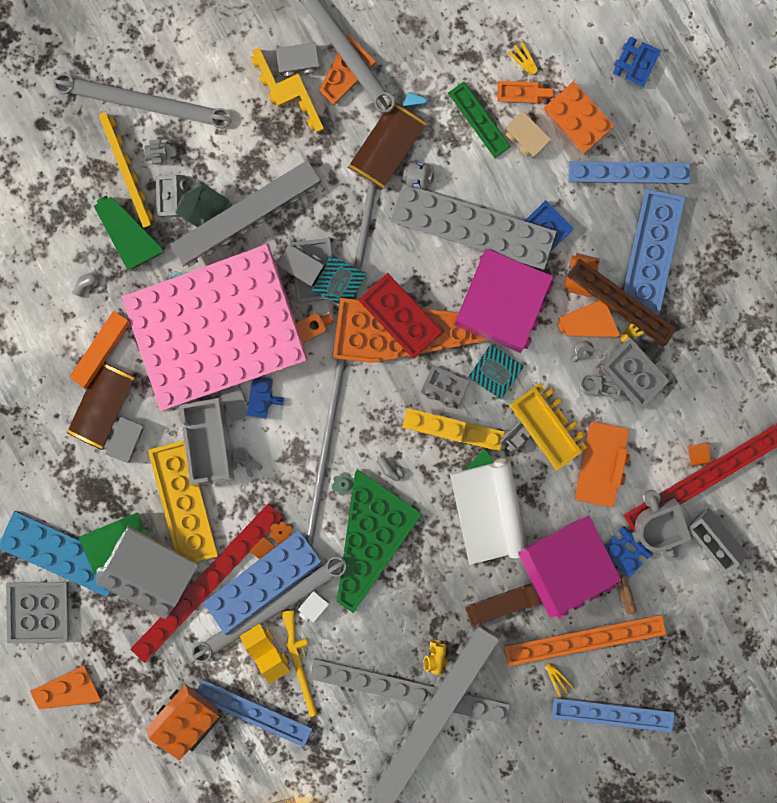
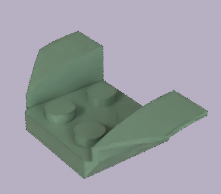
M197 179L192 189L182 195L174 213L199 227L233 205L229 202V199ZM233 241L228 243L227 246L230 247Z

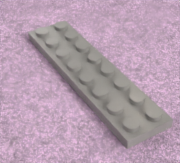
M404 183L402 184L391 218L392 223L481 251H485L486 248L541 270H545L557 232L430 191L409 187Z

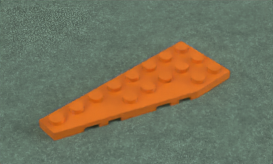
M340 298L333 358L376 363L410 356L358 300ZM421 308L443 332L420 354L488 340L454 326L458 316L457 312Z

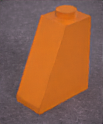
M600 300L559 317L560 322L557 323L561 334L565 333L566 336H620L608 306Z

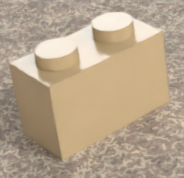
M523 111L505 128L507 132L505 136L512 143L516 141L521 146L519 150L527 158L529 156L534 158L551 141Z

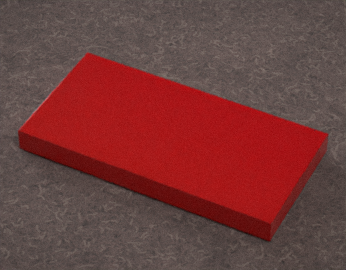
M388 272L358 299L413 359L443 332Z

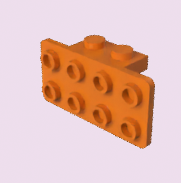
M591 422L589 424L585 443L587 449L583 453L575 492V499L577 501L606 507L614 506L617 489L620 488V485H624L625 482L624 465L628 466L630 454L627 453L628 449H626L629 436L627 428L598 422Z

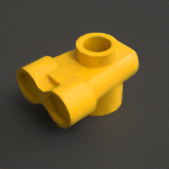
M431 640V655L424 657V669L426 672L431 671L435 675L443 674V669L447 666V658L445 657L446 645L441 644L439 640Z

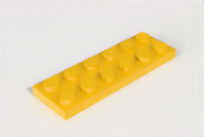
M184 440L149 449L148 453L174 550L195 562L217 557L218 553L200 487L190 485Z

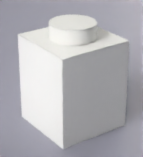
M314 590L299 607L298 610L301 612L299 616L306 622L311 620L314 623L330 602Z

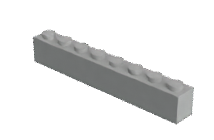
M308 160L174 241L170 244V249L182 268L186 265L189 268L198 262L197 258L205 255L207 257L216 251L215 247L218 245L225 246L233 241L231 237L236 234L241 236L250 230L249 226L256 223V225H259L267 220L266 216L273 212L275 215L284 209L283 205L288 202L290 204L297 202L301 199L300 195L307 191L309 194L318 188L317 184H319L320 179Z

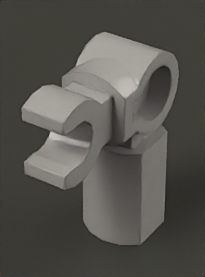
M243 447L235 449L232 457L233 470L238 467L237 463H239L242 467H246L247 475L253 477L254 475L250 471L251 467L255 466L259 471L262 468L258 463L252 462V457L247 449Z

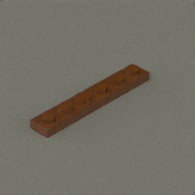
M578 259L567 277L663 347L668 344L676 331L675 327L583 260Z

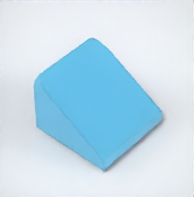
M408 92L403 107L424 106L427 100L412 92Z

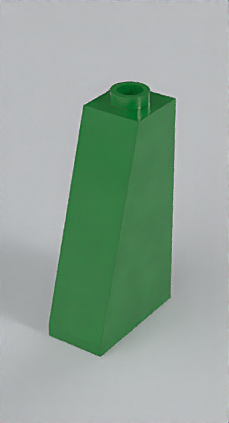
M104 196L96 201L98 204L94 205V208L128 271L165 253L164 249L113 197L108 198Z

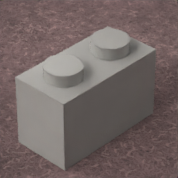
M316 42L276 48L280 75L284 74V77H292L296 75V72L304 71V74L316 73V69H320Z
M289 244L278 261L277 266L312 287L324 267L321 264L322 259L314 254L309 257L304 254V248L297 244H294V246Z
M120 417L119 420L116 419L112 427L114 431L112 439L108 438L104 447L107 450L105 454L125 463H130L145 425L125 417Z

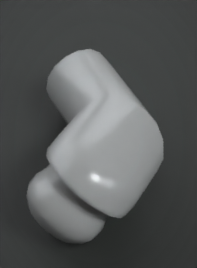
M93 273L79 277L72 294L82 297L85 287L98 285L99 277Z
M386 457L377 460L383 473L392 480L400 481L405 476L401 468L393 470Z

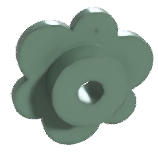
M343 472L340 476L334 477L333 491L338 492L341 496L345 495V493H352L354 480L349 478L347 473Z

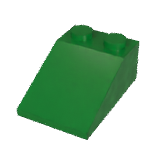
M138 512L78 537L94 574L97 573L99 567H103L108 561L115 544L128 526L148 536Z

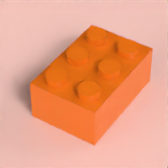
M574 81L542 110L582 155L614 127L611 121Z
M185 684L146 728L148 738L180 761L218 719L217 708Z

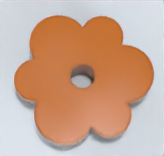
M283 521L279 524L275 523L271 526L272 532L270 537L276 543H282L290 537L289 534L292 533V527L286 525Z

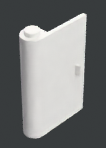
M497 459L492 464L450 474L469 565L507 555L510 558H520L517 552L528 547L511 462L506 461V459Z

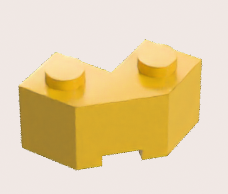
M259 623L239 636L246 651L255 660L261 674L269 684L290 672L287 666L289 660L283 652H279L272 641L274 637L268 628L264 629Z

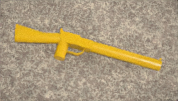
M294 610L281 611L288 636V643L284 644L288 647L310 714L308 717L318 715L301 662L305 657L303 647L309 646L306 638L296 641ZM302 648L304 653L302 659H300L297 649Z

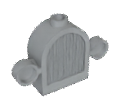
M647 490L643 494V501L650 508L644 510L636 519L635 531L632 532L636 544L641 542L651 551L661 552L666 560L673 561L679 556V550L676 546L692 540L680 504L675 498L659 504L660 495L655 490Z

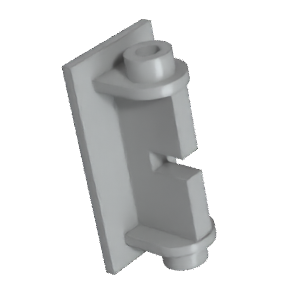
M518 420L517 424L503 435V439L500 442L513 453L514 451L517 452L526 443L522 436L525 434L530 439L531 435L521 421Z

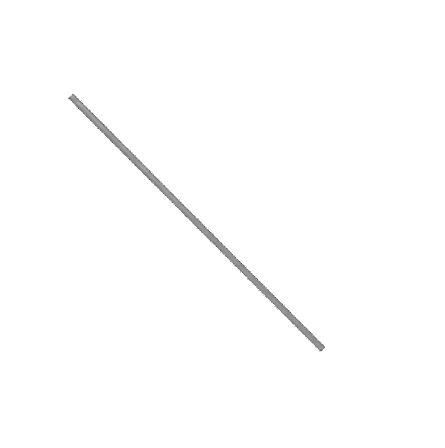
M370 183L368 185L354 266L361 270L376 187ZM337 359L306 532V539L311 547L316 528L345 359Z

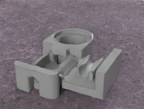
M607 373L602 378L587 375L580 383L581 391L587 395L597 397L598 394L614 398V402L619 399L621 388L617 386ZM586 380L594 381L595 388L593 390L585 388L584 382Z

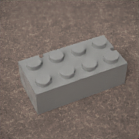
M217 398L179 405L181 422L186 425L182 427L190 485L201 487L213 485V482L218 484L235 481L224 402Z

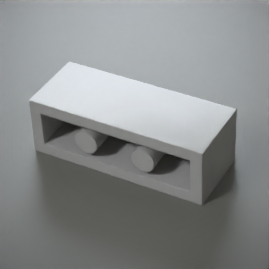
M710 509L694 518L687 527L725 575L740 566L746 558V552Z

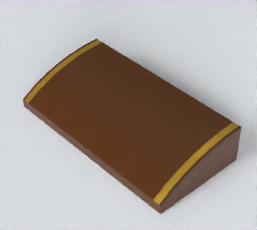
M395 103L394 109L390 113L382 114L347 168L377 189L382 190L427 122Z
M104 362L86 389L67 434L103 450L112 432L113 424L118 419L137 377Z

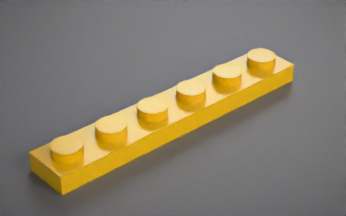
M106 112L98 116L142 226L145 229L152 227L151 221L154 220L150 209L146 210L144 202H147L142 190H138L136 185L139 183L138 177L135 172H131L129 167L132 164L128 153L124 154L122 146H124L120 134L116 135L114 130L117 127L113 116L109 117Z

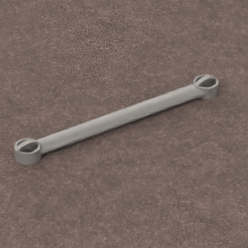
M300 0L374 101L377 111L382 114L390 113L395 106L393 96L386 92L321 1ZM382 96L391 98V107L388 106ZM378 99H379L380 102L383 104V106L386 108V110L380 109V108L378 107V105H377Z
M61 73L54 79V88L61 94L70 93L211 124L218 129L227 128L231 122L230 113L224 108L213 109L72 78L66 73ZM67 77L71 80V83L59 79ZM57 84L69 86L70 88L67 91H61ZM224 112L228 117L216 115V113ZM213 119L224 120L227 123L223 126H218L214 123Z
M340 556L330 558L325 565L298 581L230 634L225 635L221 630L206 641L197 643L192 649V657L199 663L208 661L212 655L239 639V636L259 623L262 624L334 577L343 575L347 570L346 561ZM333 560H341V562L329 568V565ZM344 564V569L341 573H332V571ZM198 646H206V648H204L200 652L195 653V650ZM209 651V656L206 659L198 658L205 652Z

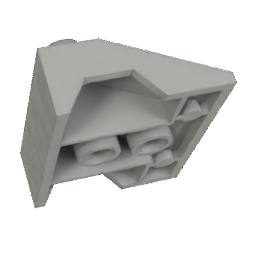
M128 526L115 544L108 561L103 567L97 569L96 584L166 619L179 601L198 563Z

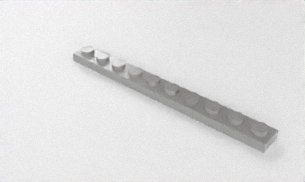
M315 658L310 675L312 680L424 706V701L428 694H433L436 690V687ZM464 694L453 712L506 725L510 704Z

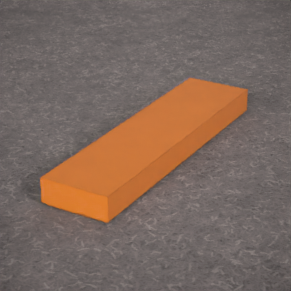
M113 311L69 378L87 389L131 322Z

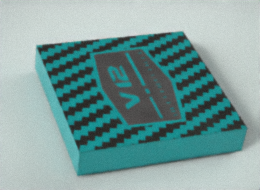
M331 254L311 289L339 304L340 298L353 299L367 273Z
M490 344L468 377L499 399H502L524 366Z

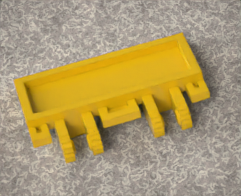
M538 383L509 406L557 471L587 449L582 441L578 444L575 443L586 433L580 431L571 438L568 432L576 428L578 422L575 420L564 428V425L568 423L559 408L554 412L552 411L553 408L562 402L561 398L555 399L552 404L548 405L544 399L550 397L555 390L551 388L541 395L540 393L545 388L541 383Z

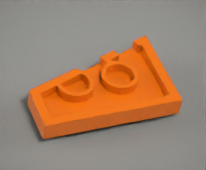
M347 34L348 40L371 69L376 64V61ZM337 53L336 59L319 90L333 105L358 82V79L339 53Z
M86 665L30 691L38 709L102 701Z

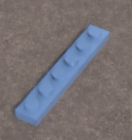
M569 161L568 182L689 184L690 163Z
M202 679L198 687L197 693L214 704L217 709L302 747L305 746L312 727L205 679Z
M554 697L551 718L672 732L674 711Z

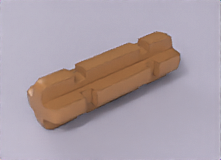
M621 575L619 576L621 581L617 583V586H620L619 593L622 603L625 604V613L627 615L637 612L636 604H633V594L630 585L627 584L629 583L627 576Z

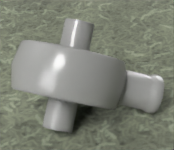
M589 341L579 342L575 347L576 354L571 359L577 362L579 359L590 358L594 353L593 345Z

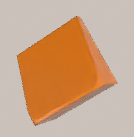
M708 442L687 446L691 466L711 462Z
M264 536L250 552L260 560L276 548V546Z

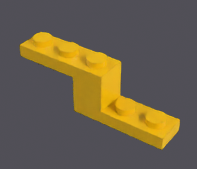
M260 48L252 50L254 56L251 59L255 68L260 67L263 73L259 76L263 85H268L271 92L268 93L272 104L277 103L278 108L301 98V101L298 103L302 112L307 111L310 117L307 122L311 131L316 130L317 134L325 131L299 74L276 84Z
M410 408L406 409L402 428L500 451L502 444L500 441L504 435V431Z

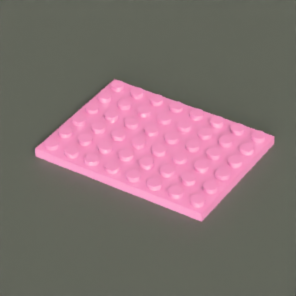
M269 244L122 297L160 411L308 360Z

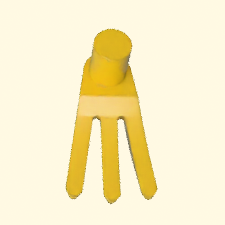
M524 42L520 44L528 60L519 48L514 45V49L524 63L511 51H508V54L530 75L535 74L538 69Z
M631 323L621 334V341L624 342L627 338L634 339L644 332H636L639 328H633L634 325Z
M551 663L546 665L545 668L548 671L558 697L562 698L556 681L564 692L569 694L560 679L562 678L572 689H574V685Z

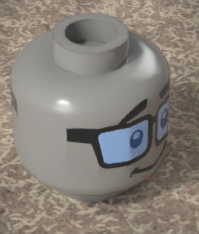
M412 161L409 165L405 166L403 180L406 181L409 187L425 189L429 183L433 182L434 172L431 171L428 163Z

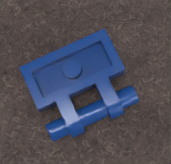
M629 37L627 43H624L622 47L623 52L619 60L616 59L612 74L620 77L622 70L628 72L625 80L643 88L661 50L642 42L640 49L634 47L637 40ZM630 54L636 55L632 65L626 63Z
M622 526L619 532L624 537L619 541L613 535L604 546L611 561L630 578L643 565L638 557L642 554L648 559L653 553L641 542L636 544L632 535L633 531H629L625 526ZM627 542H630L636 548L633 553L624 546Z

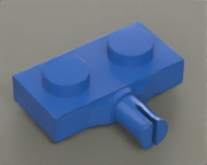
M264 377L252 379L246 416L266 419L268 408L271 404L283 406L284 398L272 396L273 379Z

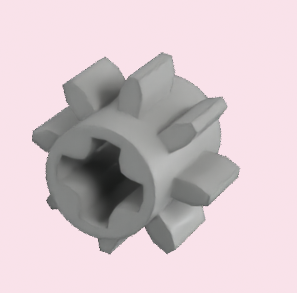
M159 139L149 140L150 145L145 146L146 160H152L153 165L162 164V159L167 158L165 143L160 144Z

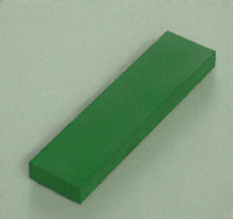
M465 81L448 92L450 98L494 159L511 147Z

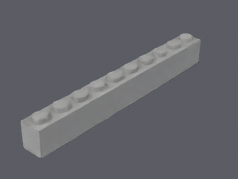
M478 623L476 627H471L467 634L468 640L465 644L461 643L456 651L458 654L456 659L449 661L445 668L447 673L444 677L440 676L434 685L436 690L433 694H428L424 701L425 707L422 711L418 710L413 718L414 724L411 728L408 726L404 731L402 743H397L392 750L393 757L390 761L386 760L381 768L382 774L380 777L376 776L370 785L372 787L371 795L382 802L394 803L499 641V635L482 624Z

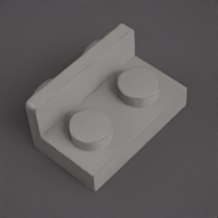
M177 174L156 176L157 216H179L174 211L182 195L188 190L187 176Z
M433 365L421 393L429 399H436L449 408L457 409L470 381Z

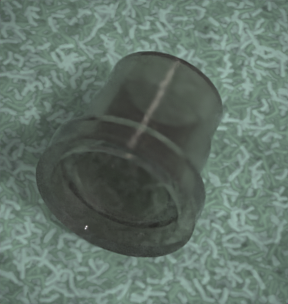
M654 340L646 349L643 348L642 351L656 364L658 362L657 359L665 349Z

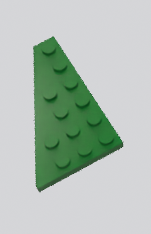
M358 469L354 476L343 558L347 563V570L340 576L337 602L352 613L355 612L422 514Z

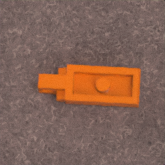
M498 81L497 102H543V98H553L554 90L543 88V84H538V82Z

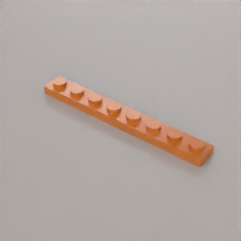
M660 614L506 645L504 650L509 667L666 635L663 616Z

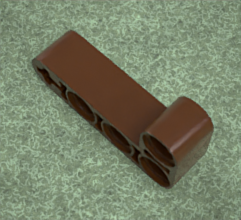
M529 583L467 605L465 610L471 626H475L478 623L481 624L527 607L533 608L542 605L543 603L533 583Z

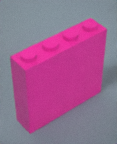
M485 248L454 326L521 353L524 348L528 349L532 339L529 337L531 330L535 331L539 320L536 317L538 312L542 313L546 305L544 297L546 294L549 295L554 283H551L553 276Z
M589 515L579 518L517 552L549 618L558 616L560 619L570 614L568 610L572 608L576 610L585 605L584 601L588 599L592 601L599 598L600 592L605 591L606 593L616 588L615 584L621 581Z

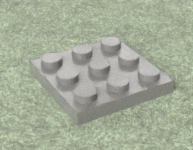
M68 582L6 583L7 643L68 642Z

